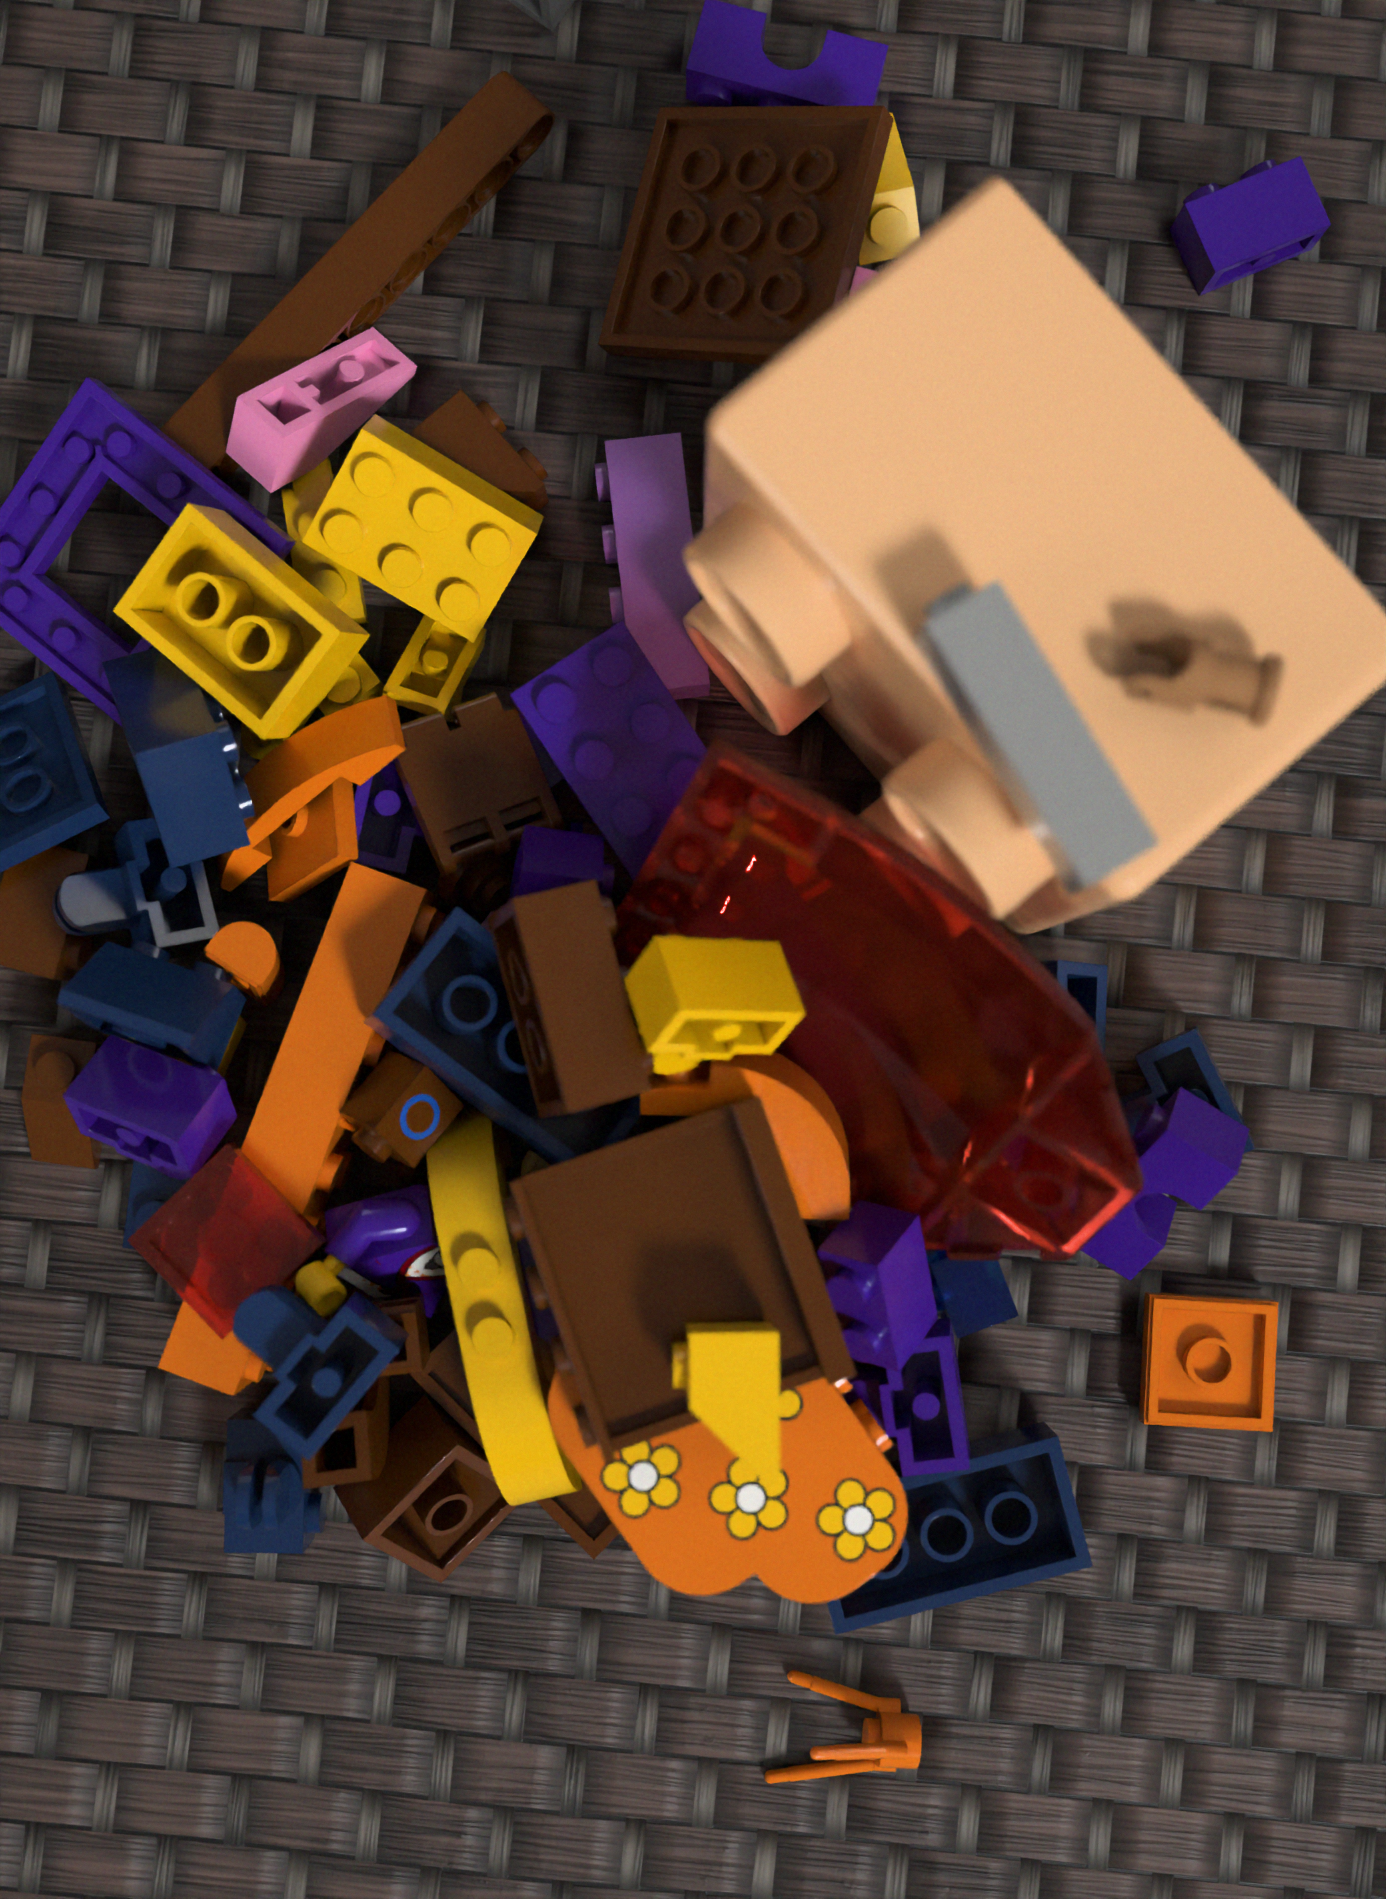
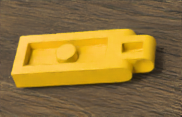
M327 457L315 469L293 480L292 488H285L281 491L287 533L296 541L290 550L292 565L299 575L357 624L368 623L362 578L301 542L334 481L331 463Z

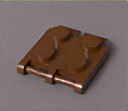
M495 692L453 706L452 710H450V715L456 728L454 730H449L441 711L401 724L406 749L393 759V763L442 876L456 872V864L494 850L496 855L511 851V843L521 840L524 825L506 831L505 827L522 823L527 818L540 814L541 819L525 825L565 830L563 817L517 709L513 708L504 712ZM485 834L488 837L451 852L450 847L463 845L465 842Z

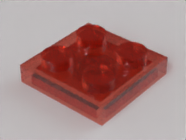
M228 1143L127 1241L223 1340L233 1332L234 1315L239 1305L260 1287L270 1284H283L327 1240L234 1143Z

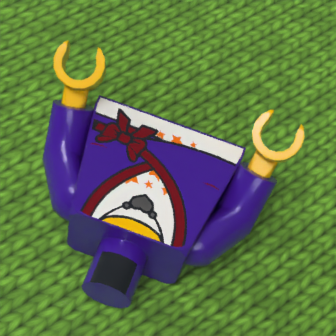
M418 1184L325 1211L328 1245L323 1251L328 1256L324 1262L315 1261L307 1264L300 1269L296 1276L297 1291L305 1301L321 1316H327L334 1312L343 1303L347 1293L346 1288L337 1279L336 1276L372 1298L423 1292L426 1317L432 1318L448 1288L435 1225L430 1186L428 1184Z

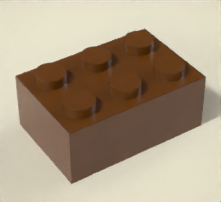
M596 880L511 899L488 917L491 936L539 1118L571 1113L651 1091L648 1076L654 1074L652 1052H647L642 1034H636L629 1008L632 1006L624 982L625 977L630 971L625 964L618 965L611 937L617 935L615 911L607 895H599Z

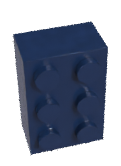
M157 648L102 662L132 758L171 869L251 845L244 819L254 817L255 812L245 781L239 776L235 761L239 760V755L227 720L224 721L218 701Z

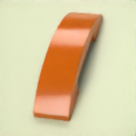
M387 695L343 708L319 719L279 744L246 774L243 779L255 812L254 817L244 819L251 845L216 855L220 888L231 892L272 859L269 834L340 776L361 786L406 749L397 705L394 699Z

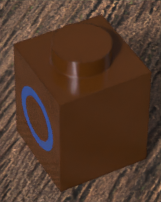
M390 1050L339 1112L358 1130L353 1135L352 1140L369 1156L380 1163H384L390 1156L415 1168L464 1105L426 1065Z

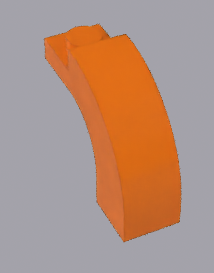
M774 1051L772 1054H734L730 1059H711V1062H699L695 1068L681 1073L660 1074L654 1072L653 1075L648 1076L651 1091L640 1093L641 1115L694 1116L752 1095H759L802 1219L849 1220V1159L845 1131L833 1103L824 1090L797 1064Z

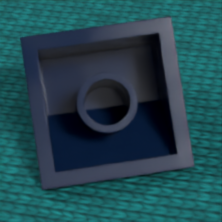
M133 940L129 949L107 941L62 988L56 1002L93 1030L107 1035L111 1034L134 1044L142 1042L159 1048L166 1055L191 1064H204L216 1071L246 1001V998L240 991L230 984L233 975L199 961H195L192 970L168 962L171 956L169 952L139 940Z

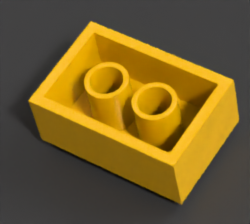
M375 414L358 434L301 542L474 643L535 539L544 516Z
M188 503L113 610V612L262 739L289 738L300 731L370 637V634L224 510Z

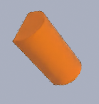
M245 921L228 924L213 936L204 949L211 965L233 975L230 984L265 1007L267 1005L272 1006L282 992L286 980L285 968L272 937L261 926Z

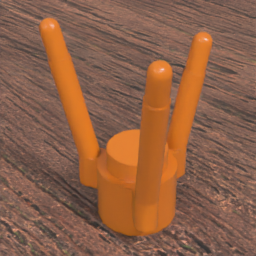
M790 1670L788 1672L787 1678L791 1683L876 1712V1718L864 1719L862 1743L814 1746L810 1749L809 1753L813 1760L833 1761L768 1770L764 1774V1779L767 1783L794 1782L869 1771L896 1772L897 1768H918L922 1746L920 1719L918 1714L901 1713L900 1698L877 1697L797 1670Z

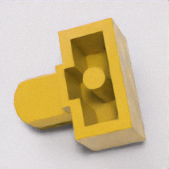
M681 935L655 936L624 979L639 1025L637 1033L642 1034L647 1052H652L654 1072L660 1074H675L691 1070L702 1059H730L734 1054H772L806 1014L779 942L746 941L743 938L721 940L685 938Z

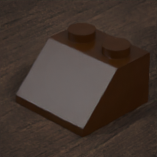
M426 1394L390 1429L386 1461L380 1476L375 1480L339 1484L333 1487L363 1541L440 1583L518 1506L509 1505L503 1497L494 1478L485 1450L435 1400Z

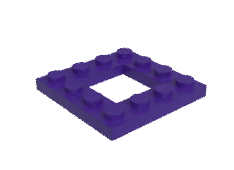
M86 377L0 508V627L122 726L102 662L155 647L142 636L138 644L133 648L45 575L108 479L111 478L169 527H172L188 503L224 510L282 560L288 555L296 541L98 379Z

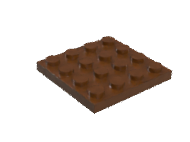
M884 105L660 107L598 345L609 355L767 365L849 296L894 120Z

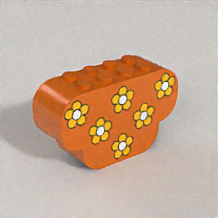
M555 1362L549 1391L548 1413L556 1440L645 1568L658 1581L673 1590L691 1595H712L734 1588L753 1574H756L767 1587L790 1600L803 1603L828 1602L847 1595L883 1569L898 1551L905 1535L908 1516L906 1496L899 1478L882 1454L893 1444L860 1398L850 1405L847 1404L842 1396L852 1388L847 1379L829 1385L825 1378L779 1394L780 1484H765L702 1421L617 1451L616 1461L605 1465L599 1445L586 1449L578 1429L573 1406L584 1403L576 1377L574 1375L562 1379Z

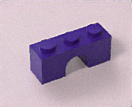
M718 0L704 1L686 67V99L695 101L700 107L875 106L889 45L827 30L824 45L818 58L805 68L787 70L773 64L763 52L767 13Z
M1179 1087L1162 1107L1153 1103L1146 1109L1134 1129V1138L1127 1145L1118 1141L1110 1149L1100 1166L1099 1176L1094 1181L1088 1178L1083 1179L1086 1183L1070 1197L1066 1206V1211L1072 1214V1218L1064 1240L1131 1281L1165 1247L1177 1202L1162 1193L1176 1196L1201 1211L1238 1174L1250 1129L1184 1088Z

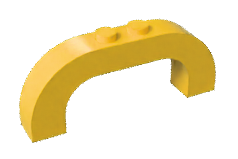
M476 1108L462 1110L427 1151L430 1194L443 1265L478 1428L497 1485L509 1505L516 1506L579 1491L582 1488L579 1472L559 1445L551 1428L548 1413L549 1388L543 1368L518 1245L510 1229L502 1199L508 1198L506 1169L514 1167L507 1132Z

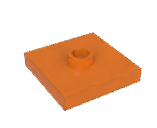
M340 776L269 834L272 859L267 862L269 900L290 903L348 866L351 861L354 862L359 858L353 782Z
M1145 1292L1139 1421L1147 1425L1273 1432L1278 1302L1272 1299Z

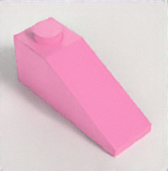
M371 327L237 396L226 453L265 489L272 493L315 469L415 375L417 365L374 327Z

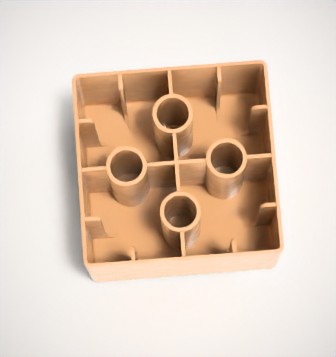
M990 177L722 401L709 416L706 439L703 531L690 541L683 550L686 568L704 598L684 616L683 624L686 632L699 654L721 683L742 707L768 731L777 736L787 735L817 710L883 787V795L856 818L859 835L878 864L902 893L923 915L948 935L954 937L962 936L987 915L997 918L1006 930L1013 935L1025 936L1133 898L1386 681V613L1015 191L998 177ZM999 580L1160 845L1090 887L1072 895H1069L914 641L924 622L930 619L925 608L935 599L962 583L968 582L973 591L976 592L993 581ZM1156 627L1211 639L1213 649L1258 659H1262L1266 653L1281 655V658L1284 659L1283 678L1273 713L1267 725L1263 729L1252 727L1247 723L1245 716L1198 706L1193 713L1129 698L1122 691V682L1131 675L1145 674L1165 679L1174 678L1173 670L1165 658L1143 654L1133 649L1129 644L1130 634L1138 628ZM1150 637L1145 638L1147 640H1155L1154 638Z

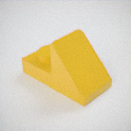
M424 614L384 686L382 696L387 695L394 699L397 705L426 715L441 711L445 720L453 723L450 710H452L453 706L461 704L463 687L484 648L487 629L482 628L476 640L472 643Z

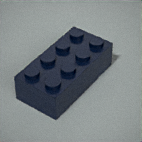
M459 907L453 909L441 921L363 1021L408 1057L426 1065L442 1083L549 1165H554L623 1141L641 1117L640 1094H636L571 1113L539 1118L491 933Z
M1040 1422L969 1441L970 1470L902 1477L900 1460L889 1462L899 1478L906 1496L908 1516L905 1535L898 1551L883 1569L847 1595L827 1602L835 1635L1093 1567L1058 1435L1045 1422Z

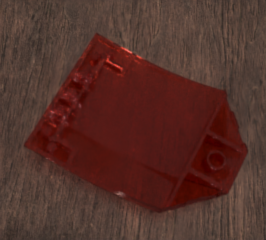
M716 737L616 913L617 935L611 937L618 965L625 964L630 971L655 936L681 935L685 938L721 940L743 938L746 941L779 942L806 1014L774 1052L783 1055L808 1073L824 1090L840 1117L848 1146L850 1207L853 1208L858 1200H863L919 1214L925 1250H947L946 1255L949 1260L999 1261L1002 1250L1040 1251L1041 1261H1069L1143 1190L1145 1182L1094 1024L1054 977L1017 939L939 872L869 824ZM630 1006L629 1008L632 1015L634 1027L636 1030V1034H638L637 1030L639 1029V1025L634 1013L633 1006ZM702 1059L700 1062H711V1059Z

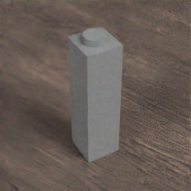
M999 580L993 581L976 592L973 591L968 582H965L931 602L925 608L930 619L924 622L914 641L1069 895L1090 887L1160 845Z

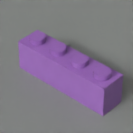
M681 433L604 441L607 462L596 463L594 467L599 502L611 501L614 524L602 525L601 527L606 564L618 563L621 586L609 588L613 626L621 620L624 622L674 700L709 696L710 680L708 665L695 648L683 624V618L686 613L700 602L699 589L689 574L683 558V550L693 540Z

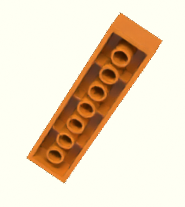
M351 861L158 1368L232 1396L236 1395L253 1381L258 1383L265 1370L273 1372L270 1366L237 1340L233 1332L234 1315L239 1305L260 1287L270 1284L285 1286L299 1299L302 1300L303 1298L296 1288V1276L300 1269L303 1268L311 1248L316 1250L321 1248L327 1236L324 1211L334 1187L342 1190L346 1184L356 1156L355 1153L347 1151L356 1128L339 1110L390 1050L396 1052L398 1049L363 1021L446 917V913L439 911L442 899L427 889Z

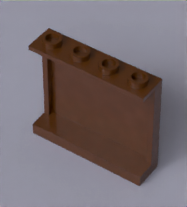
M752 1095L513 1178L509 1183L514 1196L502 1199L510 1229L516 1241L528 1237L537 1265L526 1268L532 1294L539 1310L552 1307L560 1334L549 1337L558 1370L562 1379L574 1375L576 1377L584 1403L573 1406L578 1429L586 1449L599 1445L605 1465L616 1461L617 1451L701 1422L689 1409L686 1388H673L672 1345L673 1343H686V1323L773 1322L779 1332V1394L825 1378L827 1383L831 1385L856 1376L759 1095Z

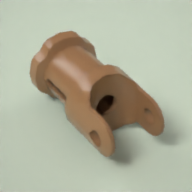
M1156 627L1138 628L1130 634L1129 644L1131 647L1143 654L1165 658L1173 670L1174 678L1165 679L1145 674L1131 675L1122 682V691L1129 698L1193 713L1198 706L1245 716L1247 723L1252 727L1263 729L1267 725L1281 688L1284 672V659L1281 658V655L1266 653L1262 659L1217 650L1213 649L1211 639ZM1150 637L1154 638L1155 640H1147L1145 638Z

